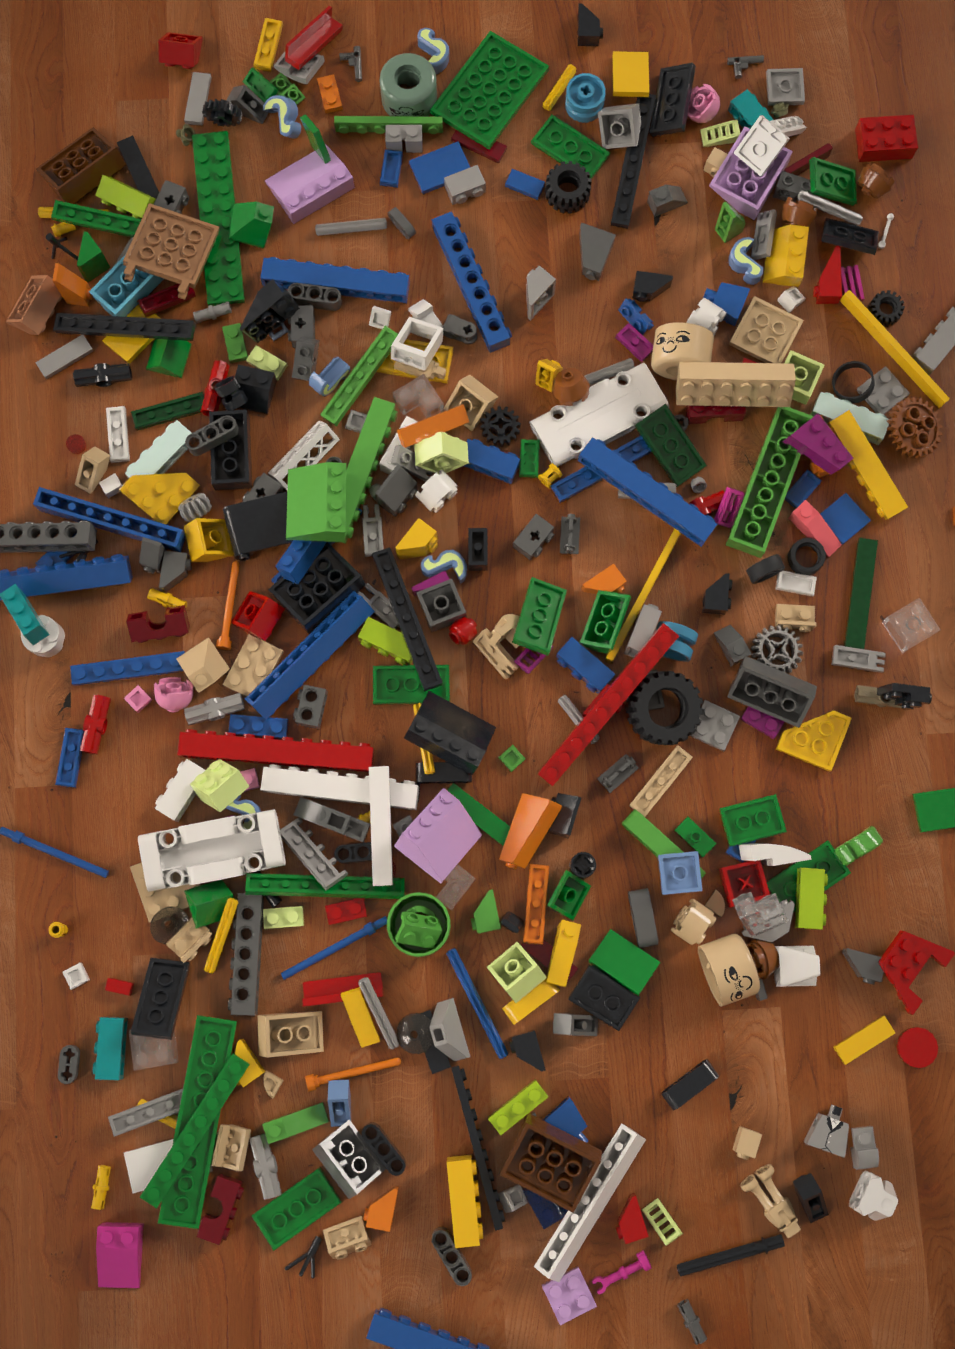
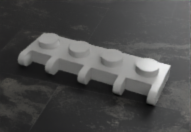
M297 818L280 829L281 838L322 887L328 890L345 878L348 873L346 870L339 873L333 865L336 864L337 860L332 858L328 861L321 852L325 846L320 844L316 847L310 840L313 832L308 830L304 833L298 826L303 820Z

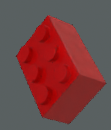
M914 115L860 118L855 128L859 162L913 159L918 149Z

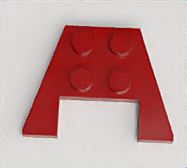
M899 931L878 963L889 982L895 987L896 994L903 1001L908 1014L914 1015L923 1002L909 987L930 956L940 966L946 967L955 955V952L906 931Z

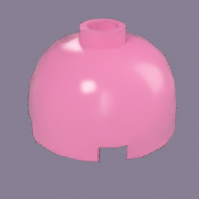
M703 84L704 86L700 88L696 86L691 91L687 116L697 123H706L712 120L720 108L719 95L708 84Z
M178 677L160 679L159 684H154L155 700L162 708L169 712H178L187 707L191 702L193 684L189 680H186V683L181 682V678Z

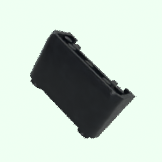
M287 492L223 508L236 560L247 561L251 559L250 556L255 551L291 544L293 541L286 540Z

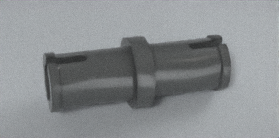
M688 1299L680 1301L677 1307L685 1320V1327L689 1328L695 1344H702L707 1340V1336L699 1323V1316L695 1315Z

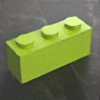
M105 175L102 176L95 195L101 198L102 203L108 206L113 204L117 206L116 210L125 214L128 211L132 213V217L139 219L143 218L148 204L154 205L156 198Z
M368 617L358 635V639L361 641L360 644L368 649H371V647L378 649L377 652L385 657H388V655L394 657L395 661L399 664L405 665L407 663L411 665L412 659L402 633Z
M797 868L795 928L823 930V926L826 925V914H823V908L827 904L824 886H827L828 876L825 874V869Z
M534 1079L488 1116V1120L498 1133L502 1135L546 1100L548 1095L537 1080Z

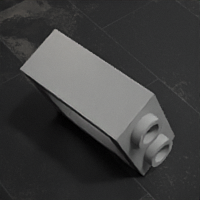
M653 604L643 605L624 652L625 655L634 658L653 635L662 611L658 610L657 606Z

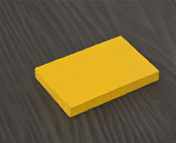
M613 51V96L649 97L648 52Z
M139 305L126 316L161 319L156 314L145 317ZM106 336L102 341L130 364L154 339Z

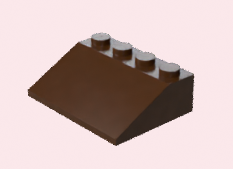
M93 127L36 168V170L63 202L75 204L81 197L92 192L100 184L103 175L110 177L127 164L117 148Z
M529 1113L517 1135L500 1175L574 1213L601 1162L602 1150Z

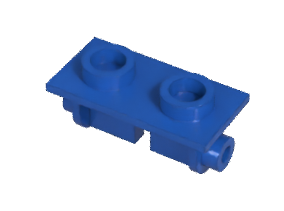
M626 298L618 311L640 334L644 335L647 329L650 330L654 327L653 321L645 313L640 314L642 309L635 300Z

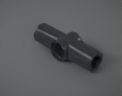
M99 363L94 365V368L74 370L73 379L76 387L90 385L107 387L114 382L131 381L132 371L129 363L118 365Z

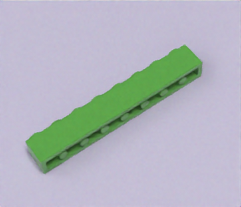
M374 397L346 470L345 540L342 542L345 544L347 539H351L353 535L354 521L357 522L360 516L358 509L361 504L364 505L367 497L365 491L371 487L373 481L371 475L373 471H377L379 465L377 459L379 454L382 455L384 452L385 444L383 443L385 438H389L392 430L390 427L391 422H395L398 414L395 403Z

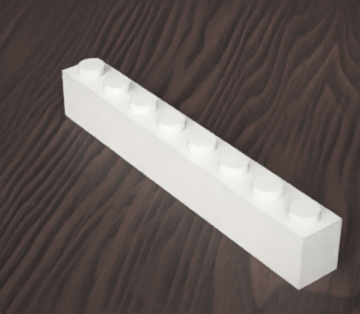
M274 764L263 768L260 788L263 792L370 805L369 776H365V779L357 778L358 775L346 773V776H338V772L327 771V774H320L319 770L308 769L307 772L300 771L298 767H289L287 770L281 769L280 765ZM389 778L390 807L417 810L419 786L415 785L414 781L404 780V783H396V779Z
M622 1123L602 1154L601 1162L574 1213L568 1210L534 1265L548 1279L560 1282L646 1141L645 1138Z

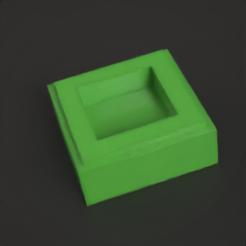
M514 745L498 757L510 772L514 771L526 760Z

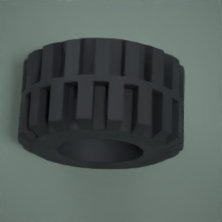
M564 161L561 162L560 166L556 164L554 169H550L549 175L546 178V200H548L550 206L554 205L553 209L556 211L560 209L561 213L568 211L569 214L572 213V210L577 212L579 207L584 208L585 203L589 201L592 183L590 174L586 172L584 166L580 167V164L577 162L572 164L573 161H569L568 164H565ZM563 183H572L578 189L573 192H565L559 186Z

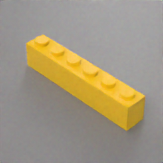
M850 410L828 423L829 428L853 457L847 464L852 470L855 469L858 476L856 478L860 485H865L868 490L866 492L867 497L871 502L874 501L878 507L876 508L878 515L887 520L908 508Z

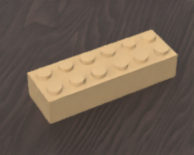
M679 362L676 404L790 407L796 382L794 364Z

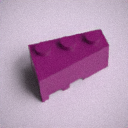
M819 414L815 415L782 441L797 449V452L801 455H806L814 464L831 475L853 459L852 455Z

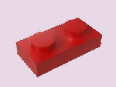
M364 898L325 906L329 925L368 917Z

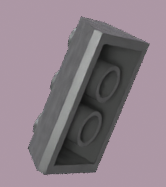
M350 1120L346 1121L312 1149L348 1199L357 1195L386 1169Z

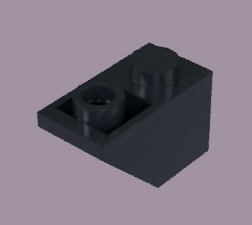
M725 573L704 592L702 613L725 615L728 609H731V598H728L729 591L732 590V580L729 579L730 573Z

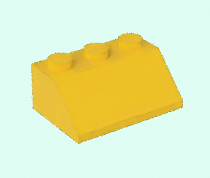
M787 225L774 229L771 255L765 258L763 283L792 287L800 286L804 274L809 227Z

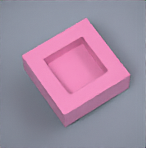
M139 685L124 698L137 713L152 701Z
M255 768L240 772L250 786L245 791L260 788Z

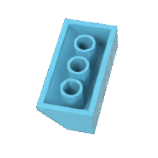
M124 255L89 293L111 316L126 317L138 305L137 300L148 296L164 278L136 269L132 282L124 280L126 275L124 274L126 266L123 265Z

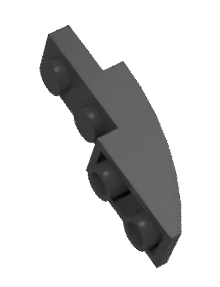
M300 797L293 814L363 843L371 826L367 822Z

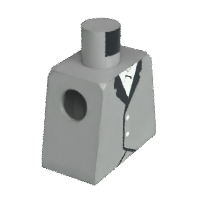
M831 1105L828 1116L818 1113L804 1139V1143L845 1158L849 1124L840 1121L843 1109Z

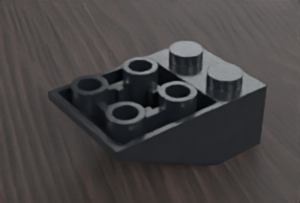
M272 279L258 291L240 330L259 343L274 329L279 328L286 319L292 317L300 308L290 293Z

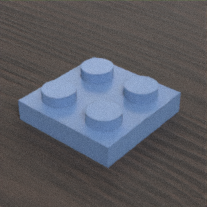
M698 851L658 855L662 895L703 891Z

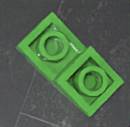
M282 73L270 81L279 90L276 94L277 96L290 98L296 105L306 98L294 83L292 84Z

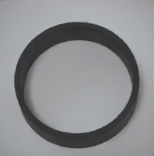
M851 361L844 363L833 374L832 387L838 399L849 400L852 404L859 403L867 399L874 390L875 379L873 372L863 362ZM850 368L864 369L872 377L869 388L863 394L856 397L843 396L835 388L839 375Z

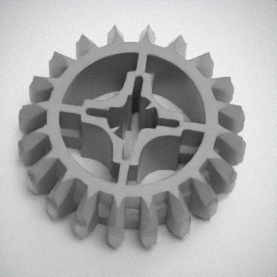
M771 625L769 631L764 628L762 633L756 635L758 639L752 641L756 646H752L751 650L756 653H753L751 657L757 658L756 661L790 674L792 668L796 669L798 667L797 663L802 661L799 656L803 655V651L798 649L802 648L803 644L796 643L800 640V637L793 638L795 631L789 634L787 633L788 627L782 631L781 625H778L776 630ZM779 637L783 640L781 642H775L773 640L770 641L768 638ZM787 643L791 648V658L785 649ZM763 644L769 653L767 658L763 654ZM780 645H782V647L780 648L779 653H778V654H775V655L772 657V655H773L775 649H776V648H779ZM774 659H778L781 662L784 661L786 664L775 665L772 664L771 661Z

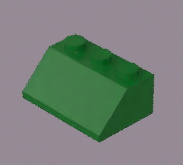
M598 590L580 643L591 651L605 654L611 652L631 596Z

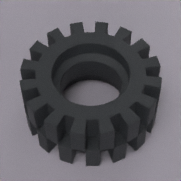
M887 290L886 293L885 291H881L880 294L877 293L868 307L874 317L882 325L885 324V327L892 326L895 322L897 323L905 308L903 306L904 301H900L901 296L896 297V292L890 294L891 290ZM882 303L889 304L893 308V312L891 314H884L880 310V305Z

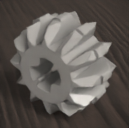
M198 493L180 503L178 509L182 518L187 522H191L196 518L206 515L212 506L204 493Z

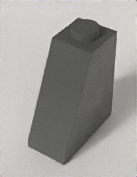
M581 223L579 239L582 275L587 279L599 281L613 248L616 235Z

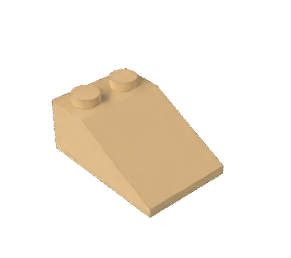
M322 1011L257 1015L259 1056L268 1058L324 1052Z

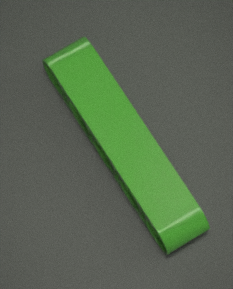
M636 809L621 823L627 831L657 858L658 855L684 853ZM700 867V873H701V879H702V878L706 875V873H705V871Z

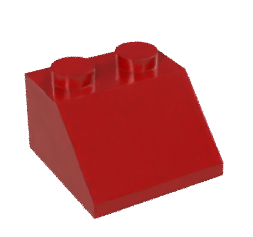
M167 32L158 40L159 63H165V66L169 67L182 65V68L192 69L199 62L203 36Z
M249 591L231 620V624L258 639L266 641L277 621L281 619L285 609L271 598Z

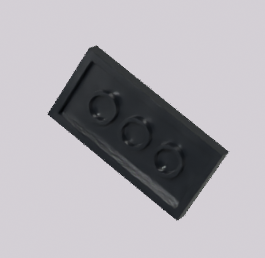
M693 62L661 68L649 131L652 137L685 132L696 68Z
M150 958L131 1029L132 1035L172 1040L190 969L189 962L183 963L182 961Z

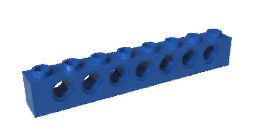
M451 211L432 219V228L488 351L491 353L510 345L512 334L509 327L505 328L503 323L505 321L504 316L496 308L497 302L494 295L491 296L488 291L490 287L487 280H483L481 276L483 272L480 264L475 263L474 251L467 245L468 239L465 232L462 233L460 230V221L458 217H454ZM448 233H454L455 235H453V236H448L447 234H448ZM456 248L462 249L460 252L454 251ZM468 264L469 266L464 268L461 265ZM474 279L477 282L469 283L468 281ZM482 295L484 298L477 299L476 296ZM484 311H490L491 314H490V315H484L483 312H484ZM491 327H497L498 330H497V331H492V330H490V328H491Z

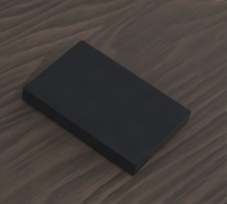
M826 218L821 241L875 255L879 231Z
M588 965L568 997V1000L620 1031L640 999V996L591 965Z

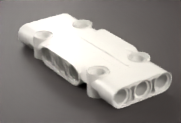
M642 363L626 372H619L611 380L605 379L589 388V395L583 402L581 399L573 402V406L556 405L549 412L529 423L537 440H540V445L548 459L558 467L573 458L577 459L592 437L608 444L636 428L635 424L662 405L666 404L669 408V403L647 365ZM624 380L627 384L621 385L618 381ZM642 411L645 413V416H639L636 412ZM560 414L562 418L556 419L553 415ZM578 445L581 449L576 451L571 446Z
M275 809L199 822L138 836L148 892L187 884L195 885L286 865ZM245 818H249L252 821L250 829H246L243 826ZM167 833L172 834L174 837L172 844L167 843L165 840ZM252 857H256L259 860L257 868L250 865ZM174 872L181 875L179 883L175 882L172 878Z

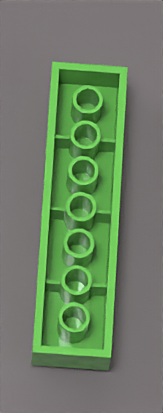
M777 407L726 546L758 558L763 556L801 456L797 449L782 441L814 416L790 407Z

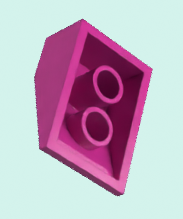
M103 1222L97 1227L98 1287L140 1288L144 1223Z

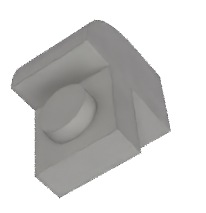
M873 1126L851 1128L854 1146L850 1147L853 1168L859 1170L878 1167L879 1151L875 1144Z

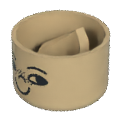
M668 323L659 326L655 330L651 361L652 369L662 377L677 380L679 362H711L714 341L713 333L707 328L690 323Z
M731 934L698 946V954L710 990L720 1007L756 995L759 992L760 981L756 966L741 936Z

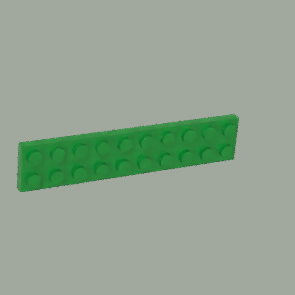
M228 131L193 134L192 141L199 217L201 221L219 226V233L204 266L208 306H216L229 302V304L245 303L240 245L238 241L228 239L233 205L236 204Z
M197 1015L173 1145L231 1057L237 1021ZM220 1112L163 1198L158 1224L199 1229Z

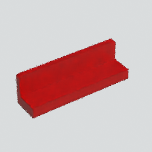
M331 6L324 9L286 44L285 61L296 69L300 70L342 31L343 25L332 18Z
M378 972L303 982V1007L343 1002L341 993L358 988L359 980L365 977L369 978L377 997H383L382 974Z

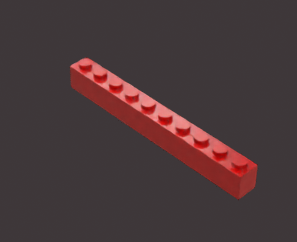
M664 623L660 625L539 769V776L551 786H554L679 637L677 633Z
M186 729V732H180L177 755L183 758L220 759L222 761L369 772V767H373L374 748L370 747V744L359 743V746H352L350 742L341 741L339 744H332V741L320 740V743H314L312 739L302 738L301 741H293L291 737H282V740H276L274 736L263 735L262 738H255L253 734H243V737L236 736V733L224 732V735H216L217 732L205 731V734H201L193 729Z

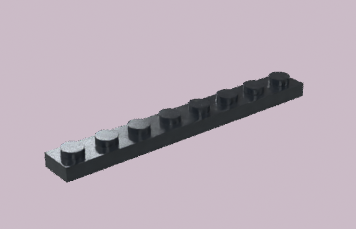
M649 94V97H637L636 104H639L641 116L638 145L626 148L610 226L629 228L656 95Z
M57 313L53 330L56 333L193 341L196 323L194 320Z
M391 548L373 552L372 557L423 690L427 691L442 686L441 677Z
M459 1065L451 1067L494 1228L497 1231L503 1229L502 1223L506 1221L503 1210H498L496 1202L500 1201L497 1189H492L491 1182L494 1181L492 1170H487L485 1161H489L486 1148L482 1149L480 1141L483 1140L481 1129H476L474 1123L478 1118L475 1108H470L469 1101L472 1100L470 1089H465L463 1082L467 1080L464 1068L460 1069Z

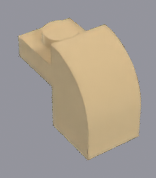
M514 614L502 616L495 629L491 632L493 636L489 642L496 646L506 638L515 648H518L520 645L512 643L519 616Z

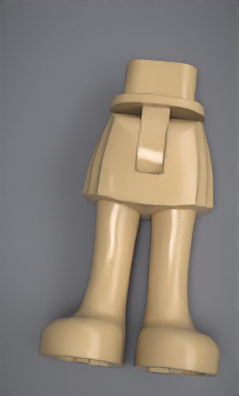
M767 1164L757 1169L755 1174L765 1185L774 1202H771L753 1174L746 1177L740 1186L744 1192L751 1191L755 1194L765 1209L764 1215L780 1232H784L787 1238H790L799 1232L801 1228L797 1223L798 1219L795 1216L788 1197H783L772 1181L773 1166Z

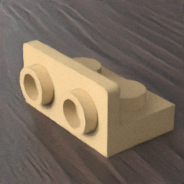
M776 604L775 628L781 625L782 631L788 627V631L799 629L800 632H811L816 627L815 606Z
M191 917L166 945L185 963L187 960L191 961L198 952L196 950L201 945L204 947L210 942L212 931L207 926L196 929Z
M362 1216L323 1230L328 1253L333 1259H343L349 1253L354 1251L362 1252L372 1245Z

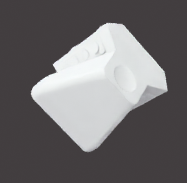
M775 946L780 962L779 968L774 972L776 987L816 986L817 977L820 976L819 955L815 954L814 946Z
M866 1170L860 1175L849 1200L850 1208L863 1216L868 1214V1217L875 1221L891 1217L898 1204L893 1184L887 1180L882 1181L881 1177Z

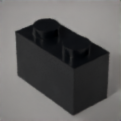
M468 528L469 571H488L487 528Z

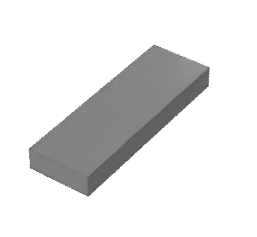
M193 72L184 118L185 124L203 126L204 117L202 110L205 101L207 102L211 74Z
M81 335L37 361L36 364L47 380L94 350L85 336Z

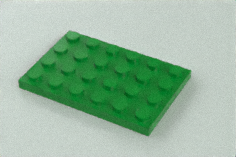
M489 31L432 106L430 114L435 117H442L444 123L490 150L547 74L549 65L494 32Z

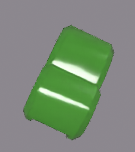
M870 826L835 848L834 852L841 863L847 866L883 843V839L876 828Z

